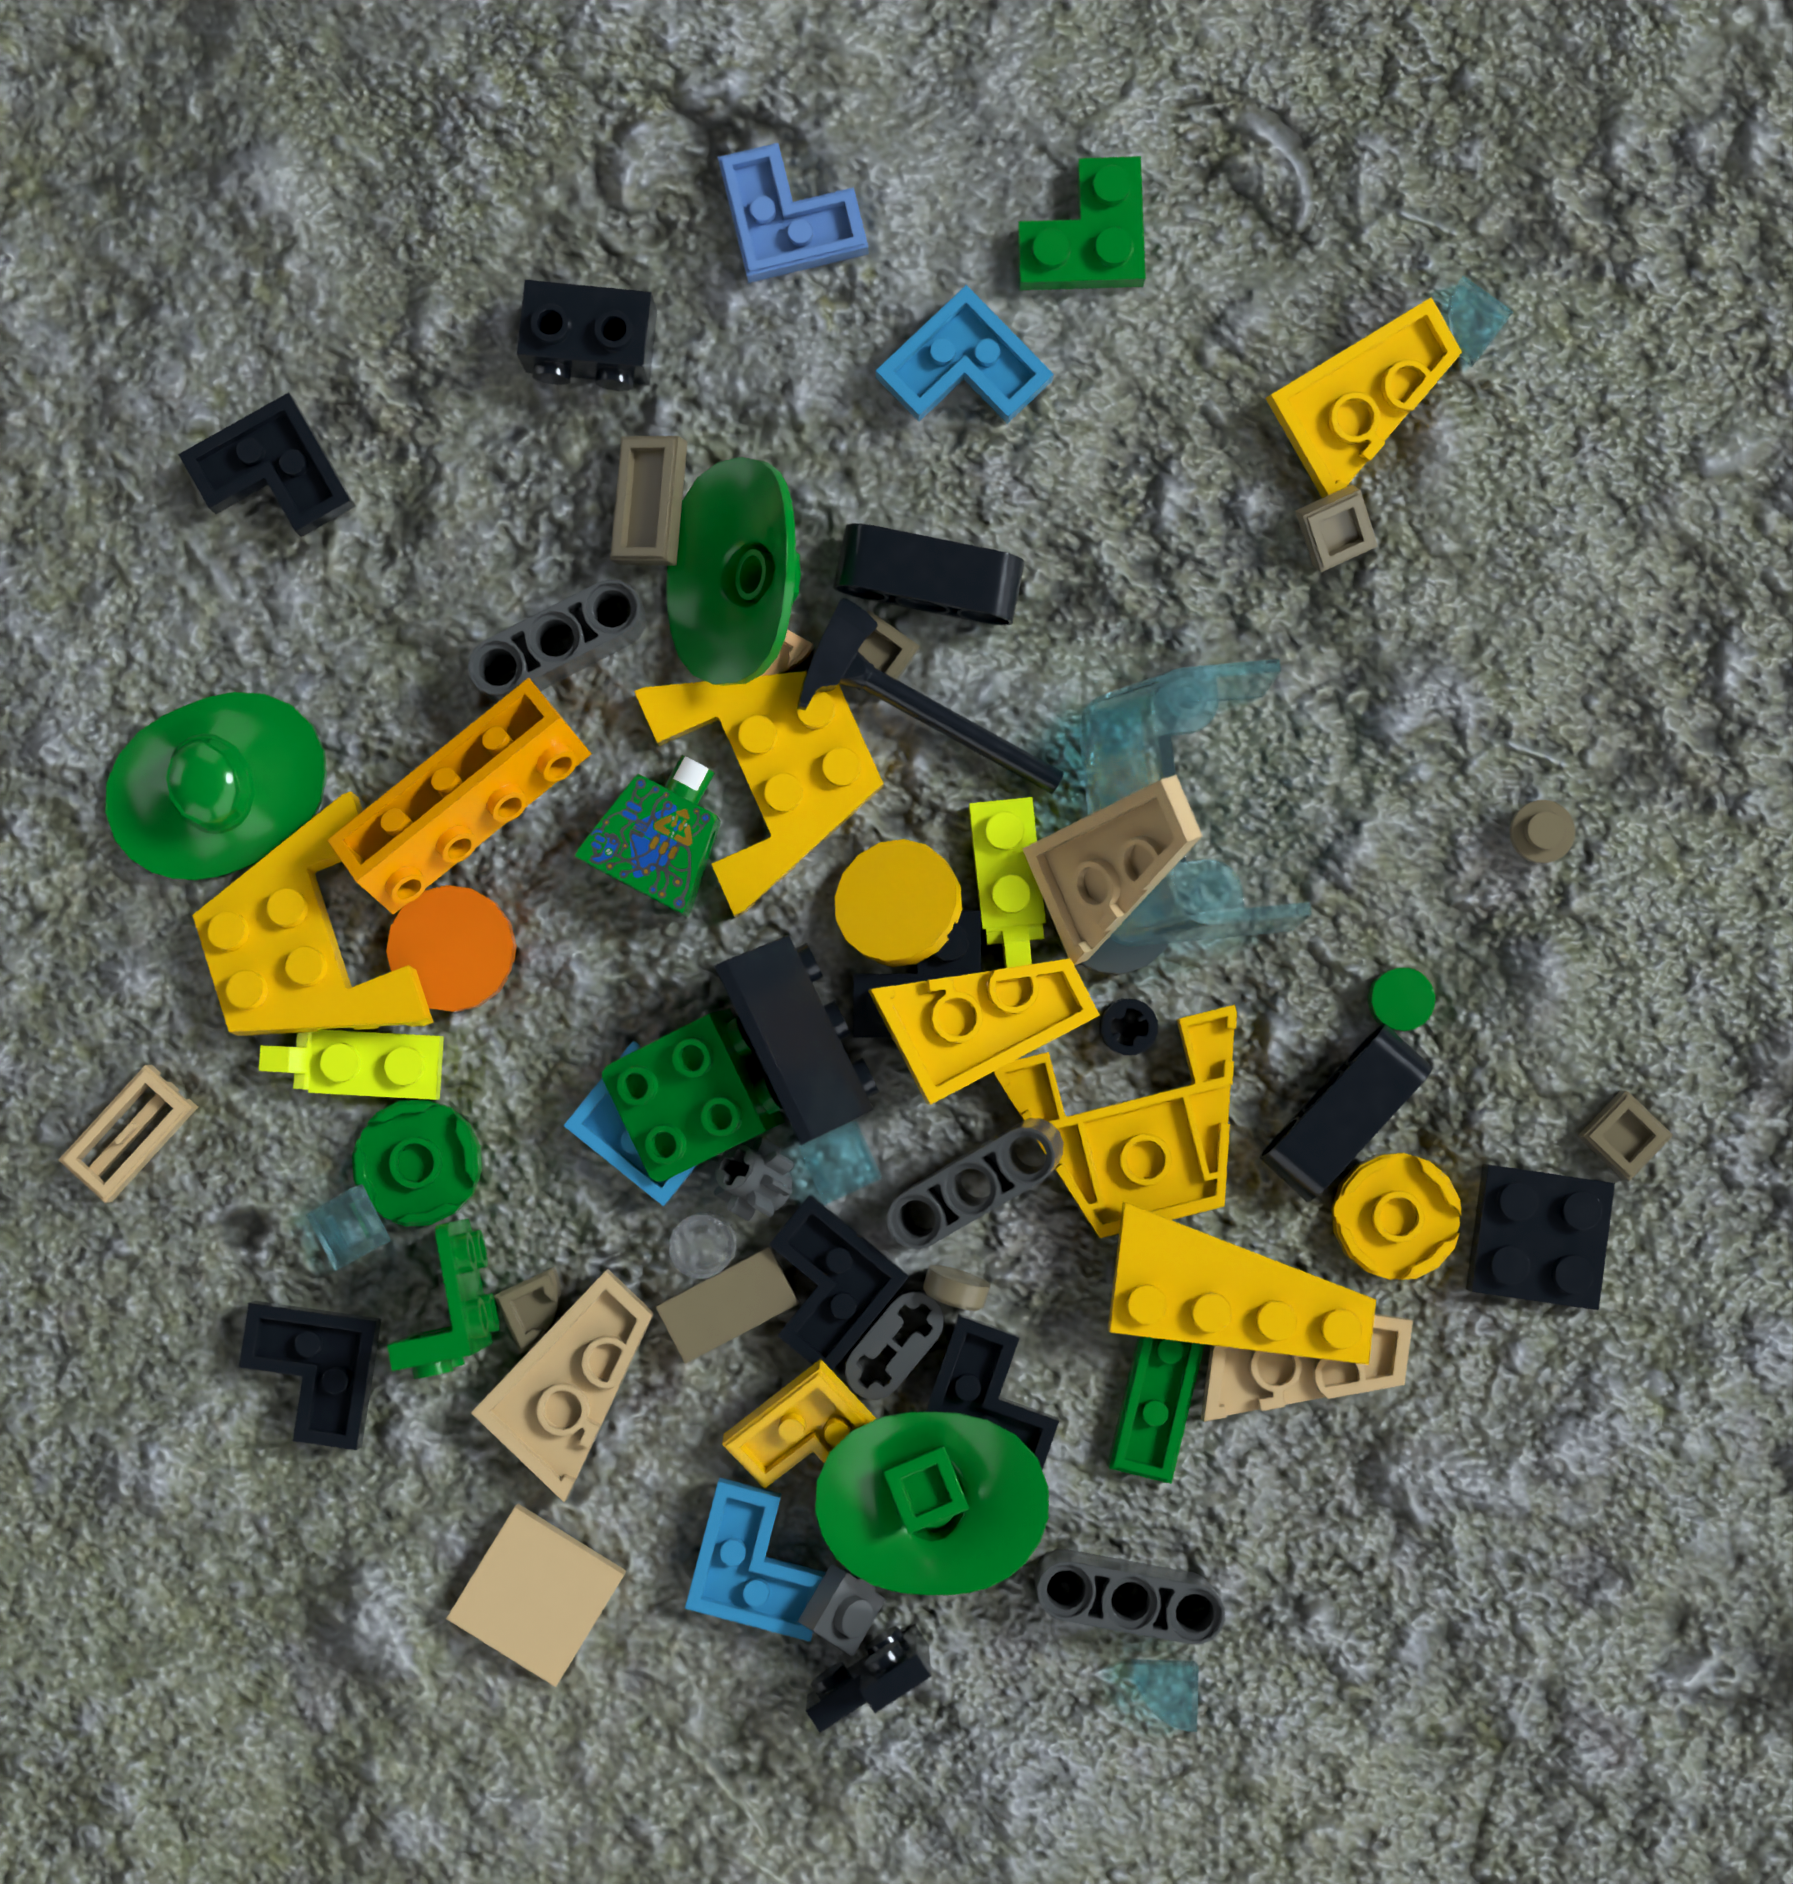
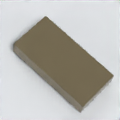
M621 436L610 560L618 565L676 566L687 441L680 436Z
M768 1246L658 1304L656 1309L686 1364L798 1305L800 1301L771 1246Z

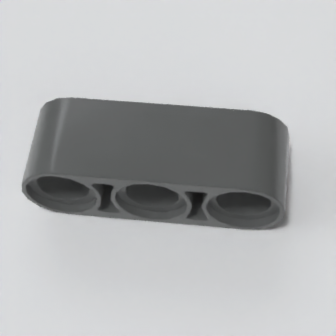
M612 579L598 582L481 642L474 648L469 657L468 671L470 678L483 694L496 703L528 677L541 691L638 640L646 625L644 607L630 585L620 580ZM620 600L631 605L630 616L621 626L611 628L600 624L599 615L603 606L607 603ZM557 629H568L573 632V645L567 653L558 657L544 654L543 644L548 634ZM503 657L513 658L517 664L516 674L513 679L502 686L490 685L487 679L490 665Z
M1030 1118L1021 1121L912 1184L892 1202L887 1212V1226L891 1236L899 1244L909 1249H922L931 1246L1041 1183L1056 1168L1063 1155L1064 1143L1060 1132L1053 1124L1043 1119ZM1028 1136L1039 1140L1046 1151L1045 1164L1029 1166L1023 1163L1018 1158L1015 1150L1017 1139ZM970 1168L983 1172L991 1185L989 1196L979 1198L968 1194L961 1182L963 1170ZM909 1201H923L933 1209L935 1214V1226L933 1228H920L910 1220L908 1215Z
M1056 1549L1045 1554L1038 1561L1034 1571V1586L1042 1608L1051 1617L1061 1621L1186 1644H1204L1213 1640L1221 1632L1225 1622V1608L1219 1595L1203 1576L1193 1572L1068 1549ZM1062 1570L1073 1571L1081 1577L1079 1590L1068 1598H1057L1047 1591L1049 1579L1055 1573ZM1126 1582H1135L1144 1587V1597L1137 1607L1130 1610H1121L1111 1604L1113 1592L1119 1585ZM1190 1594L1205 1596L1208 1606L1201 1618L1185 1622L1176 1617L1177 1605L1183 1597Z

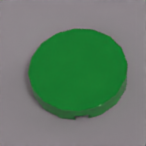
M429 1099L398 1101L376 1112L368 1121V1125L362 1130L360 1138L356 1141L352 1153L353 1180L364 1203L384 1218L406 1227L433 1225L458 1213L474 1195L482 1173L481 1145L471 1124L452 1107Z

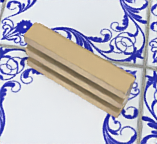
M145 1065L59 1159L68 1170L104 1203L112 1202L198 1108L190 1099H185L173 1083L164 1080L160 1076L161 1073L153 1065ZM148 1087L154 1090L156 1094L100 1156L89 1167L82 1162L83 1158ZM169 1104L173 1108L169 1114L105 1183L100 1177L161 1110Z

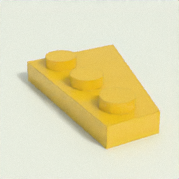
M1430 297L1265 398L1322 498L1348 487L1347 485L1367 462L1373 459L1384 446L1385 440L1407 414L1416 408L1460 356L1462 351L1435 302Z

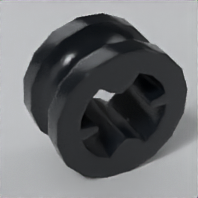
M1119 999L1112 1002L1103 1011L1099 1021L1100 1034L1104 1043L1111 1050L1122 1055H1138L1145 1052L1154 1043L1158 1034V1020L1154 1011L1146 1003L1136 999ZM1127 1008H1132L1141 1013L1136 1020L1140 1022L1145 1020L1146 1031L1144 1036H1133L1130 1045H1123L1117 1041L1121 1034L1118 1032L1112 1034L1111 1022L1113 1018H1124Z

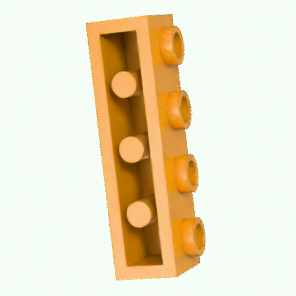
M528 677L327 841L354 880L394 915L407 903L417 899L429 885L455 864L468 858L476 847L507 822L521 815L528 805L554 784L568 777L575 767L592 753Z

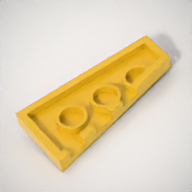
M1123 1201L1108 1331L1110 1333L1369 1365L1376 1299Z

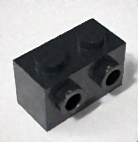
M525 280L517 356L525 372L532 373V377L539 382L553 385L569 384L571 377L593 379L597 386L615 391L633 389V383L650 385L657 321V309L652 292Z

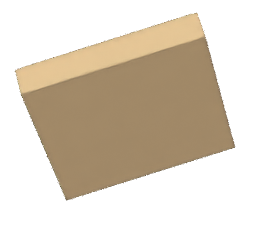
M517 1504L446 1619L556 1687L625 1575L626 1570L522 1505Z

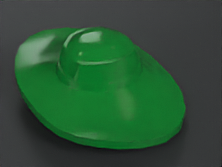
M745 457L717 462L696 478L682 500L676 566H667V610L670 633L677 655L690 673L714 685L746 684L766 672L779 655L786 637L792 605L799 595L801 579L800 554L796 551L792 500L782 473L768 462Z
M230 692L206 697L161 716L140 730L118 754L106 783L105 813L114 839L132 861L151 873L172 879H208L234 873L252 866L315 817L323 799L327 779L325 751L314 725L293 705L267 694Z
M906 1412L882 1416L852 1430L830 1451L817 1479L815 1513L822 1537L835 1558L852 1574L869 1584L905 1594L958 1595L988 1589L1009 1578L1028 1561L1041 1542L1049 1519V1486L1038 1458L1017 1435L987 1419L961 1413ZM944 1445L970 1509L908 1535L883 1470Z

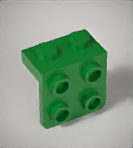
M730 1008L709 1013L608 1064L603 1069V1082L648 1175L654 1181H665L785 1122L780 1112L783 1107L767 1074L762 1075L751 1053L755 1049L739 1016L734 1018Z
M469 1219L435 1226L436 1242L452 1326L413 1333L387 1344L392 1371L412 1367L414 1379L453 1371V1367L464 1365V1357L471 1356L493 1344L491 1332L499 1331L498 1309L494 1295L492 1293L484 1294L479 1270L486 1268L488 1265L486 1244L480 1229L472 1231Z

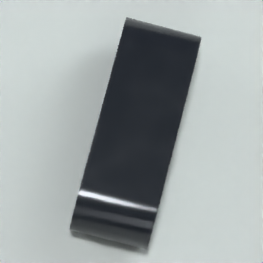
M852 523L845 526L833 588L840 593L860 599L979 623L1006 626L1013 624L1025 562L1022 558L1007 552L874 525Z
M1386 1023L1380 1025L1352 1052L1272 1139L1261 1153L1260 1159L1306 1202L1312 1201L1334 1181L1430 1075L1433 1067Z

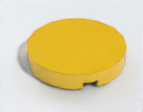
M906 839L880 842L858 854L842 873L834 896L836 922L845 940L867 959L875 960L879 964L890 967L917 964L937 953L949 940L947 935L952 930L954 922L958 923L962 911L961 886L948 862L928 845Z
M1402 1152L1376 1154L1356 1164L1339 1183L1331 1207L1333 1233L1344 1254L1363 1271L1389 1280L1417 1279L1439 1268L1455 1249L1460 1234L1458 1229L1460 1226L1459 1216H1462L1461 1203L1449 1177L1432 1162Z

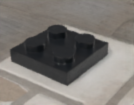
M1482 1164L1466 1290L1599 1310L1615 1183Z

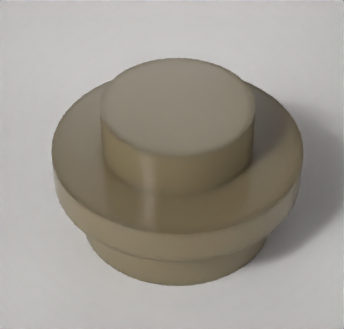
M1537 800L1524 805L1515 813L1510 824V840L1514 849L1521 857L1533 863L1545 864L1562 858L1572 847L1575 838V825L1571 815L1563 806L1550 800Z

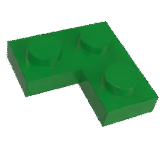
M1141 156L1079 158L1077 164L1079 219L1018 221L1019 291L1144 286L1146 273Z

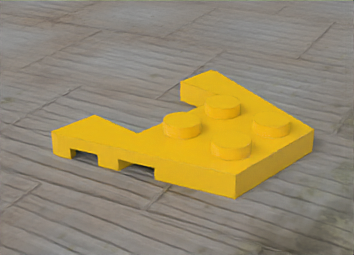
M807 671L763 675L746 684L720 686L702 681L642 687L634 691L659 746L715 721H720L758 804L771 837L711 864L735 917L745 914L772 886L780 882L796 867L795 865L823 840L825 841L884 787V783L839 684L832 691L817 692L813 695L806 710L797 709L801 686Z
M351 791L339 796L192 915L228 1031L232 1034L249 1036L318 1032V1029L336 1028L360 1030L378 1029L379 1026L392 1025L426 1026L434 1023L417 971L409 965L356 986H351L315 875L317 871L342 862L327 840L363 811L359 797Z
M1235 1004L1176 1019L1192 1079V1084L1066 1116L1049 1052L1015 1060L993 1072L1023 1121L1030 1118L1043 1119L1053 1124L1060 1132L1064 1143L1063 1155L1055 1171L1099 1238L1119 1234L1123 1201L1170 1220L1225 1207L1230 1124H1228L1231 1085H1233L1234 1061H1232L1234 1029H1236L1237 1025ZM1035 1139L1041 1147V1149L1043 1150L1044 1154L1046 1155L1044 1146L1040 1143L1039 1140Z

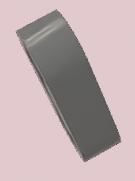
M911 1289L901 1292L889 1303L852 1348L847 1357L845 1375L848 1385L857 1395L865 1399L878 1400L888 1397L900 1386L937 1341L943 1330L944 1316L939 1302L926 1295L924 1290ZM921 1303L927 1305L930 1310L926 1315V1320L931 1325L930 1330L924 1334L915 1329L902 1344L898 1342L894 1336L904 1323L902 1315L898 1313L900 1308L905 1304L912 1309H916ZM888 1344L895 1350L885 1366L886 1372L890 1375L889 1380L883 1383L878 1379H873L868 1385L863 1383L859 1379L862 1375L863 1367L858 1362V1359L864 1354L868 1358L874 1359Z

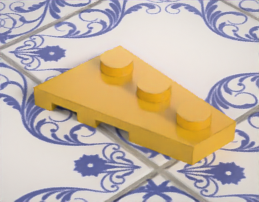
M1071 958L868 990L927 1105L945 1098L1100 1016Z

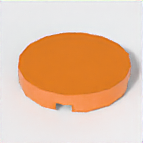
M445 885L425 890L417 899L401 908L390 926L386 953L391 972L407 965L416 969L430 1009L460 1012L482 1006L502 990L512 970L517 945L512 924L496 902L472 888Z

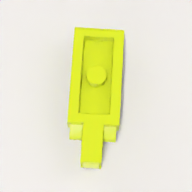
M1026 797L969 803L979 911H981V930L985 931L987 945L1002 944L1004 968L1032 964L1030 941L1044 939L1043 924L1046 923L1043 896L1023 852V848L1037 842L1033 798Z
M318 1029V1032L297 1033L296 1047L260 1045L259 1071L294 1073L293 1089H306L308 1093L440 1100L444 1036Z

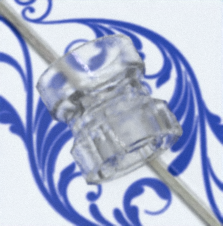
M699 1211L686 1217L674 1228L669 1240V1254L674 1266L684 1275L694 1279H709L720 1274L733 1260L737 1250V1235L733 1225L723 1215L713 1211Z

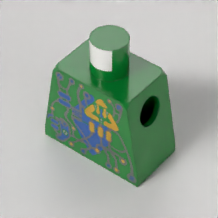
M681 755L664 787L637 774L578 848L575 857L688 918L721 823L717 815L698 805L715 773L700 763Z

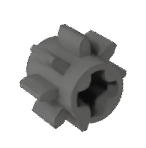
M761 1136L756 1139L752 1148L741 1143L726 1150L720 1157L715 1170V1177L719 1186L713 1191L714 1195L728 1202L727 1210L747 1221L753 1217L756 1209L771 1217L774 1215V1211L781 1208L791 1195L792 1177L789 1172L795 1166L794 1162L780 1154V1147Z

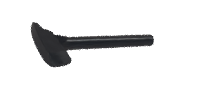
M842 598L839 601L809 663L801 686L797 709L806 710L813 695L817 692L832 691L838 684L858 690L862 689L1048 793H1054L1064 775L1063 771L875 668L874 664L870 663L858 650L862 643L877 629V622L864 609L847 598Z

